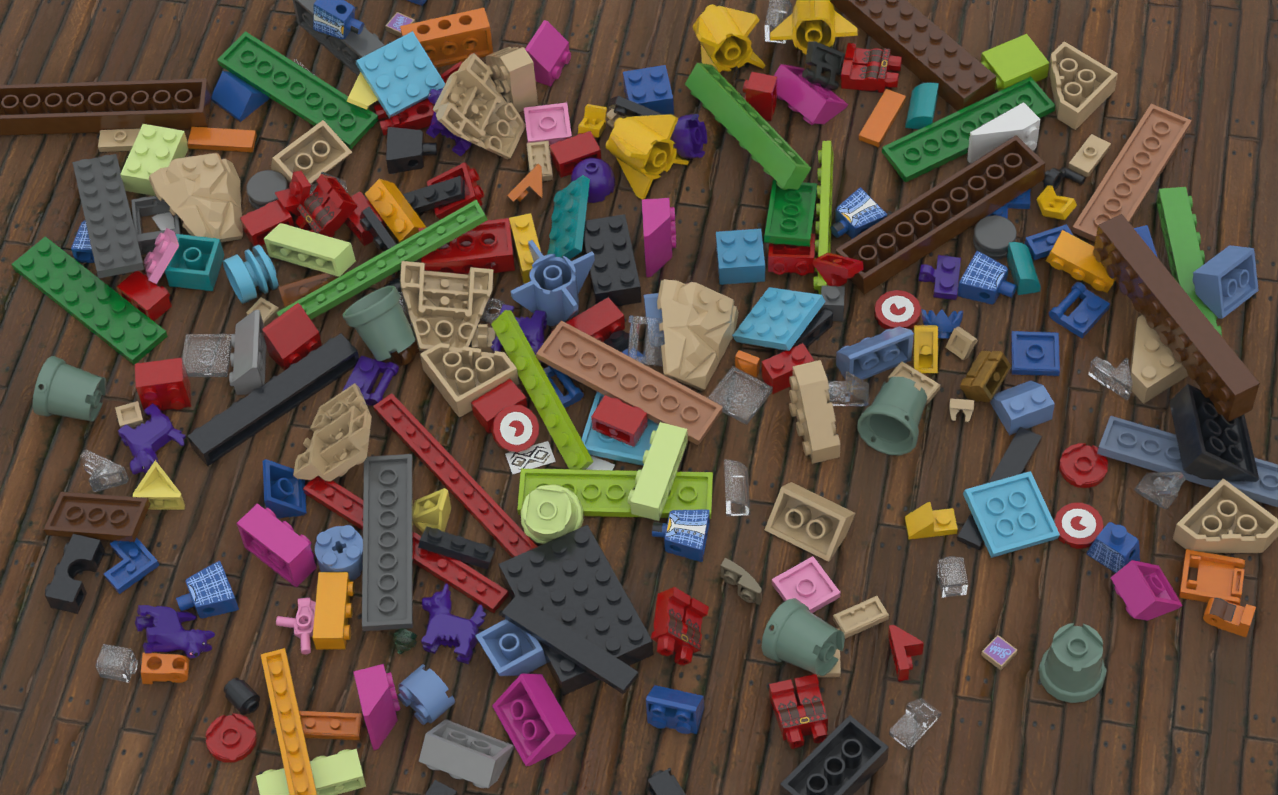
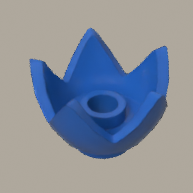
M921 309L923 324L938 326V338H950L954 328L960 327L963 311H959L958 314L956 311H953L947 317L943 310H940L936 316L932 310L927 314L926 310Z

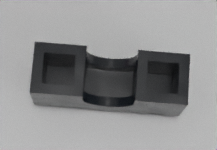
M73 534L70 542L66 543L63 558L55 567L53 580L45 589V597L51 608L75 614L79 613L87 592L82 581L74 580V577L82 571L97 572L105 554L100 540Z

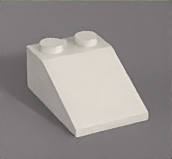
M1023 102L970 132L967 161L973 163L1016 135L1034 151L1037 148L1041 119Z

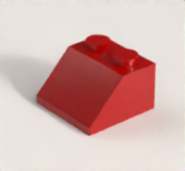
M299 303L262 329L269 356L284 370L306 357L311 351L322 346L319 331Z

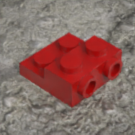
M465 162L427 181L428 186L461 176L465 181V199L434 208L435 214L440 220L475 200L478 201L480 206L483 205L481 198L485 197L480 185L476 183V181L480 180L479 175L474 168L471 169Z
M811 233L810 247L769 243L768 272H774L778 275L785 272L797 273L799 275L814 273L815 234Z

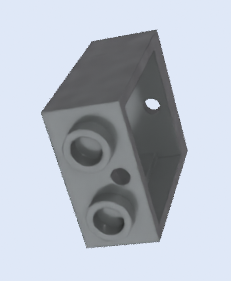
M156 196L131 200L133 224L141 255L153 252L156 247V238L165 231L143 233L142 217L170 212V206L165 200L160 201ZM176 214L174 215L175 228L170 230L174 231L175 234L183 235L181 218Z

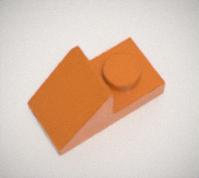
M539 163L507 195L512 202L516 199L520 202L529 193L526 190L528 187L542 199V166Z

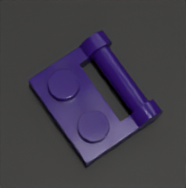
M360 356L342 391L355 383L359 386L365 403L374 406L383 400L382 397L392 377L397 375L399 367L392 362L384 363ZM380 372L384 373L375 392L369 394Z

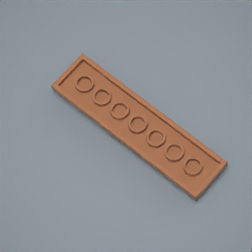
M1150 104L1073 225L1072 232L1095 242L1099 224L1120 214L1130 223L1190 128L1192 120Z
M563 321L559 322L536 353L538 360L610 398H618L623 403L632 407L641 408L647 413V418L657 424L661 422L687 429L688 440L698 446L723 410V406Z

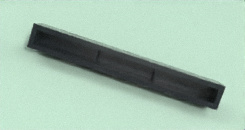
M342 333L334 338H330L324 345L311 351L297 363L290 365L281 374L272 377L269 382L260 388L254 389L248 396L233 403L230 408L221 414L215 415L203 426L194 429L188 435L191 448L207 466L211 465L353 369L359 360L357 349Z

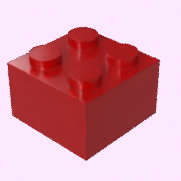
M182 358L135 364V386L144 410L152 403L161 411L191 407V386Z

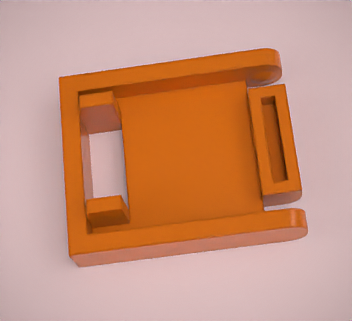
M1186 549L1179 598L1208 603L1210 598L1217 597L1240 606L1245 560ZM1189 567L1198 568L1196 581H1187Z

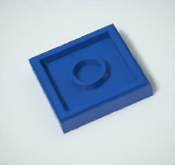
M1012 331V374L1059 376V333Z

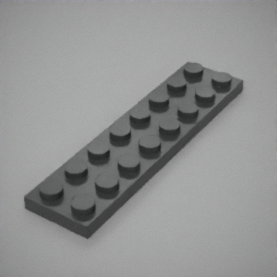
M104 155L102 157L73 162L98 278L144 270L124 183L120 175L121 171L117 155Z
M412 454L370 456L364 461L363 631L413 628Z

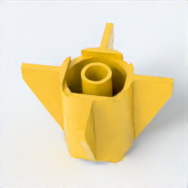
M797 0L793 7V13L770 33V41L792 39L795 47L802 50V53L807 54L808 42L816 41L831 47L835 42V37L858 36L857 27L834 10L830 0Z
M714 4L707 6L693 25V30L701 43L702 63L713 65L719 73L722 70L732 71L730 68L736 66L740 68L746 62L764 69L766 65L753 52L751 48L752 43L748 37L759 22L757 15Z
M674 115L633 116L624 119L618 118L614 122V128L606 142V149L616 157L635 195L640 199L646 198L653 179L662 177L659 174L663 171L668 172L673 163L689 164L687 159L677 155V151L673 147L675 143L670 139L678 121V118Z

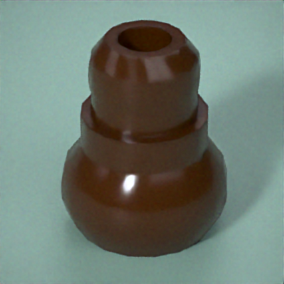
M415 340V342L400 353L397 351L392 353L394 360L399 365H408L412 358L416 356V353L420 352L417 341Z

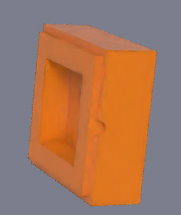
M738 350L735 356V370L757 378L760 372V358Z

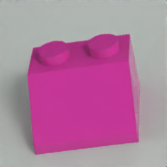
M544 20L525 50L534 63L535 81L551 87L555 79L557 80L560 77L564 65L569 63L571 52L569 51V42L548 21Z
M1131 560L1111 577L1116 593L1124 600L1128 614L1135 619L1148 621L1183 606L1159 565Z

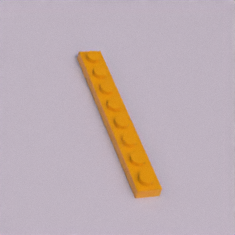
M283 648L261 654L289 794L317 795L286 650Z

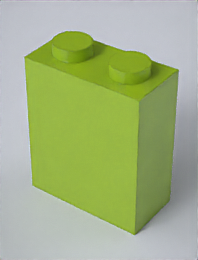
M1027 34L984 51L981 54V63L996 75L995 90L1001 91L1030 76L1035 82L1048 77L1050 63Z

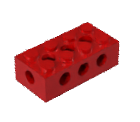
M509 218L485 221L423 256L421 263H425L424 271L467 275L469 274L470 267L493 269V273L515 271Z

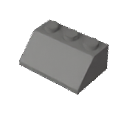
M254 310L238 322L235 334L231 335L234 353H231L230 361L231 366L234 368L233 372L229 374L230 386H234L237 395L250 394L254 389L260 388L265 384L267 347L262 332L264 324L260 310Z
M445 719L425 734L419 762L426 764L432 770L445 771L453 778L473 782V785L476 787L489 788L498 781L514 745Z

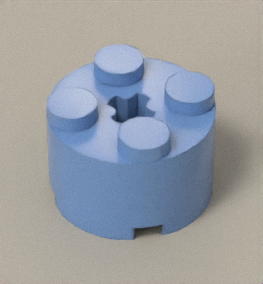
M350 525L336 526L318 534L315 544V555L320 571L348 572L350 581L355 580L361 575L363 570V539L354 527Z
M423 664L398 685L400 693L397 696L406 707L410 705L416 712L414 715L422 725H425L427 722H434L455 703L453 695L450 698L446 695L445 692L449 689L430 668L425 671V665Z

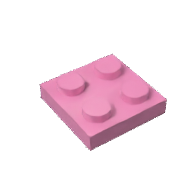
M567 103L524 108L528 143L549 141L550 145L572 137Z
M166 228L164 233L158 235L155 241L156 247L144 259L148 280L155 284L158 283L179 247L175 232Z
M813 556L772 579L773 587L784 602L788 599L796 598L805 604L811 613L840 598L841 594Z

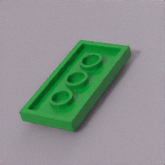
M773 180L764 242L810 247L818 184L803 182L798 190H784L776 184V180Z

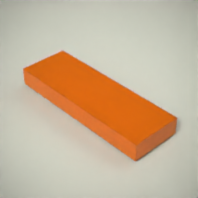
M886 89L860 132L859 140L879 147L903 107L906 96Z
M191 127L187 144L189 149L253 152L257 134L255 130Z
M299 711L305 738L360 740L363 715L361 713Z

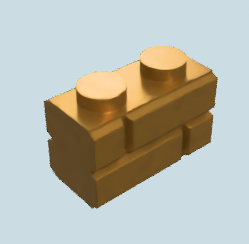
M981 351L972 363V367L966 377L963 378L960 388L968 400L991 402L1011 369V364L1001 351Z

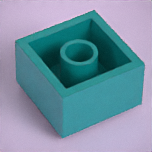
M176 234L179 247L165 269L169 286L213 291L224 258L220 239Z

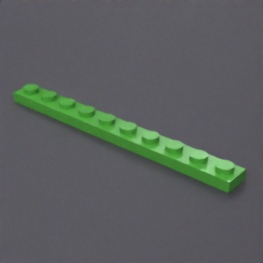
M475 200L283 308L277 314L280 316L299 303L310 320L399 271L402 261L415 262L488 219L478 201Z

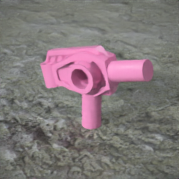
M310 597L298 599L296 618L278 616L276 619V626L294 628V635L299 637L301 642L302 654L311 653L310 637H313L316 602L312 601Z

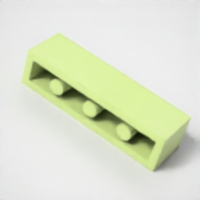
M280 223L264 238L270 257L338 277L356 261L351 243Z
M660 422L657 431L653 430L650 438V450H646L643 456V469L638 470L635 483L637 485L635 490L631 489L628 496L631 514L657 521L660 520L688 443L687 429Z
M345 749L335 755L328 757L319 756L310 761L317 795H338L366 787L357 749ZM284 768L267 770L256 776L260 795H290Z

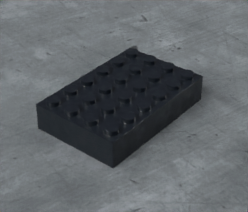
M588 525L498 564L501 580L512 600L516 595L522 597L628 666L654 655L653 640ZM537 639L544 651L546 664L563 696L600 680Z

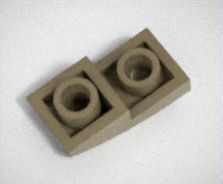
M725 558L720 565L721 578L731 585H738V595L744 601L760 605L762 602V589L759 584L742 567Z

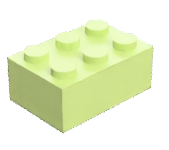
M143 124L120 174L125 191L156 196L149 181V176L160 168L169 167L172 160L186 156L189 148L185 132Z

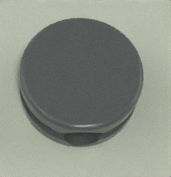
M264 170L256 173L249 179L246 186L249 202L255 210L278 200L275 192L289 189L286 178L281 173L273 170Z
M993 215L981 219L974 229L973 245L975 250L992 259L1007 257L1009 242H1016V228L1010 220L1002 216Z

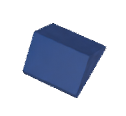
M222 71L211 95V101L239 122L243 121L270 99L229 71Z
M265 459L263 460V483L266 508L272 510L277 519L305 515L307 513L306 494L303 491L305 479H297L293 475V468Z

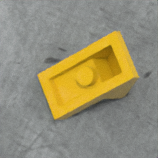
M914 325L913 367L920 373H938L937 325Z
M927 502L905 516L909 540L957 534L958 528L953 508L932 511L931 503Z

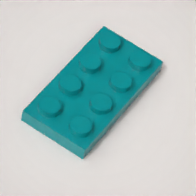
M584 175L572 181L554 196V211L551 217L552 227L549 234L550 244L547 255L555 254V257L560 258L565 256L570 260L582 252L590 179Z

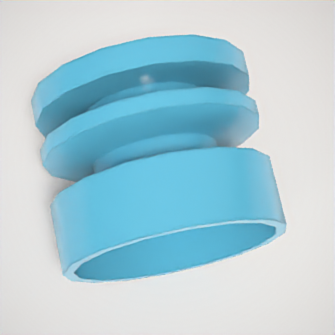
M260 245L253 247L254 255L249 249L244 251L245 262H243L238 254L223 260L228 280L242 304L257 298L255 288L257 286L264 294L268 293V286L272 290L277 289L279 286L274 265Z

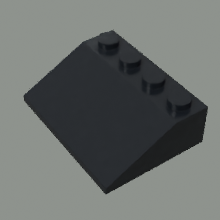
M1189 384L1183 387L1169 401L1183 471L1201 479L1257 482L1259 475L1245 415L1243 414L1227 422L1223 415L1218 414L1212 401L1205 397L1200 389Z

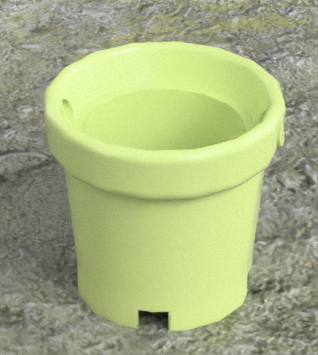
M559 485L537 487L526 496L521 509V525L524 532L538 545H543L581 528L584 521L583 507L578 497L568 488Z

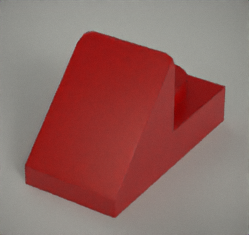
M302 171L293 172L292 181L289 185L290 189L275 192L283 207L298 217L300 212L297 210V207L303 204L305 198L310 195L311 184Z
M826 253L813 260L814 267L828 286H841L847 282L848 278H852L855 274L864 270L863 261L832 253Z
M889 625L888 640L898 681L908 680L909 670H913L911 656L922 655L924 643L899 627Z

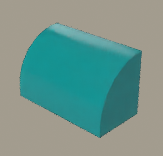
M923 83L912 90L905 128L919 130L933 123L939 83Z
M1009 242L1007 262L1014 284L1017 285V294L1023 295L1040 292L1041 285L1029 248L1023 243Z

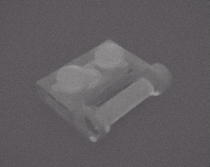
M629 316L628 323L631 324L627 356L642 364L663 366L661 345H664L665 341L664 331L659 329V324L663 322L661 318ZM640 324H646L643 357L637 356Z

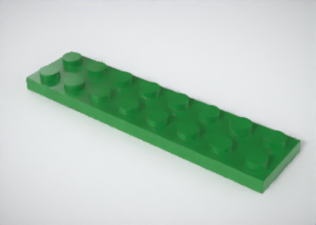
M246 31L217 59L218 65L311 125L316 126L324 120L350 150L379 120L377 114L369 109L366 110L347 102V95Z
M1030 76L883 146L882 154L906 183L968 153L970 132L1023 102L1039 118L1054 112L1056 105Z
M46 236L12 263V267L16 272L133 365L138 363L168 337L167 332Z

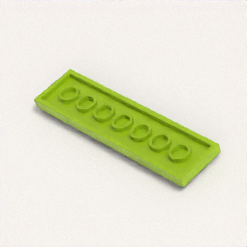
M521 468L518 515H521V509L526 496L537 487L559 485L568 488L578 497L583 507V516L641 517L631 514V505L628 504L629 493L631 489L635 490L637 485L635 478L638 471ZM677 472L660 518H669V512L672 510L706 509L710 511L711 519L713 472Z

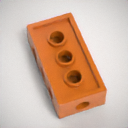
M485 8L400 26L402 37L412 31L414 32L435 68L459 63L460 61L464 62L473 53L479 58L493 53L490 25Z

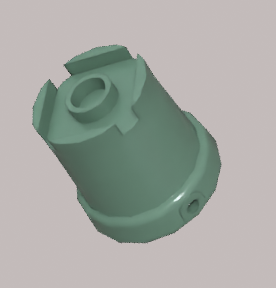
M394 285L380 288L352 304L342 315L347 325L355 328L377 361L390 358V353L395 351L398 353L402 352L416 340L415 334L399 303L401 296Z
M51 356L43 364L35 384L33 411L39 416L49 417L51 415H58L90 422L95 421L103 405L100 399L101 395L105 396L106 378L68 365L63 359ZM41 384L44 385L43 389H40L39 387Z
M891 377L887 383H883L871 406L867 407L859 417L857 430L860 437L867 445L878 452L888 455H903L910 453L916 447L919 436L918 427L927 403V395L922 387L920 391L914 387L915 381L905 377Z
M793 598L783 602L772 614L763 633L761 647L763 655L776 662L785 661L816 675L825 676L838 662L839 659L834 657L837 649L843 651L845 636L842 631L811 613L805 604Z
M1070 623L1059 628L1054 634L1052 644L1044 653L1038 670L1040 681L1049 694L1061 701L1078 703L1095 697L1102 689L1107 672L1103 661V640L1099 633L1089 625L1083 624L1080 627Z

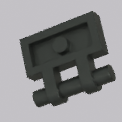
M816 41L808 42L805 63L811 65V70L805 69L802 72V77L806 78L810 83L821 84L825 89L837 90L839 82L835 81V76L841 75L845 53ZM822 70L825 71V76L821 75Z

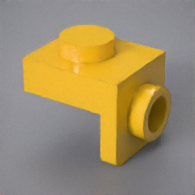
M587 104L585 106L584 118L578 126V134L591 131L594 138H599L606 128L607 108Z
M1049 185L1037 198L1042 215L1045 217L1065 220L1077 206L1074 198L1057 196L1053 186Z

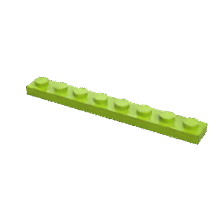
M822 141V150H818L819 164H822L821 168H818V181H821V185L817 186V197L820 199V203L816 204L817 217H820V221H816V235H819V239L815 240V251L818 253V257L831 253L830 227L832 226L834 164L831 141ZM818 272V276L814 277V290H818L819 295H821L822 286H828V284Z
M505 310L491 324L509 359L517 368L518 376L568 468L572 470H586L594 462L539 360L536 358L511 310Z

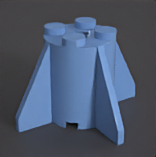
M533 240L529 241V249L534 261L529 275L530 282L511 290V297L532 313L535 310L545 311L547 325L555 326L560 321L566 322L579 312L578 294L595 261L594 253L590 252L570 261L565 256L563 258L555 257V254L543 256Z

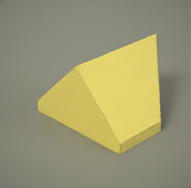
M360 72L347 102L367 110L378 99Z
M155 460L133 492V497L148 498L150 502L148 510H185V503L180 491Z
M443 488L415 500L413 524L421 532H424L426 526L445 532L451 512L448 490Z

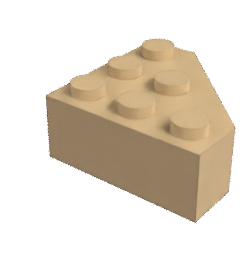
M1065 41L1051 54L1049 77L1056 105L1057 119L1076 130L1115 91L1118 73Z
M507 47L485 56L486 65L493 73L490 77H492L496 86L501 85L503 88L502 95L507 104L512 102L518 113L524 111L525 107L538 105L534 63L524 47Z
M1143 315L1139 316L1134 332L1128 388L1144 404L1186 378L1188 374L1184 366L1175 360L1173 352L1169 347L1161 342L1157 332L1148 326Z
M439 343L420 354L423 370L459 418L472 411V401L506 380L511 379L516 386L519 384L517 368L505 352L495 351V353L482 352L478 348L463 346L461 349L450 347V344Z
M821 360L793 366V376L789 377L792 390H789L792 402L789 403L791 416H796L798 436H803L804 442H802L804 453L806 456H810L812 464L839 458L840 440L839 435L836 434V420L833 404L830 402L828 392V379Z
M1222 479L1176 524L1173 540L1185 549L1211 554L1263 553L1278 537V519L1228 481Z

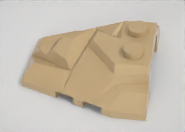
M473 53L461 64L458 71L449 76L433 110L437 113L438 121L454 135L505 159H510L526 124L512 102L507 104L501 93L504 90L501 85L496 86L490 75L493 73L490 68Z
M217 153L177 158L170 162L169 167L160 168L149 176V181L156 197L160 201L165 200L170 206L169 211L173 216L177 214L183 221L182 226L191 236L217 238L221 242L242 239L243 227L240 217H242L240 178L232 162L227 159H221Z
M402 261L400 286L419 350L426 351L439 343L450 344V347L461 349L463 346L469 347L492 293L493 269L470 267L469 274L467 275L424 271L425 263Z
M664 279L660 283L657 299V308L659 310L662 309L663 320L659 324V329L664 331L665 344L661 345L664 375L703 391L706 389L733 338L732 335L736 330L739 312L737 307L734 306L732 298L695 282L684 284L679 281Z
M355 383L319 407L310 427L314 431L312 439H305L303 445L307 450L303 454H299L295 461L293 475L297 479L312 480L319 476L325 481H332L336 477L346 474L356 464L360 465L366 460L372 416L359 386Z

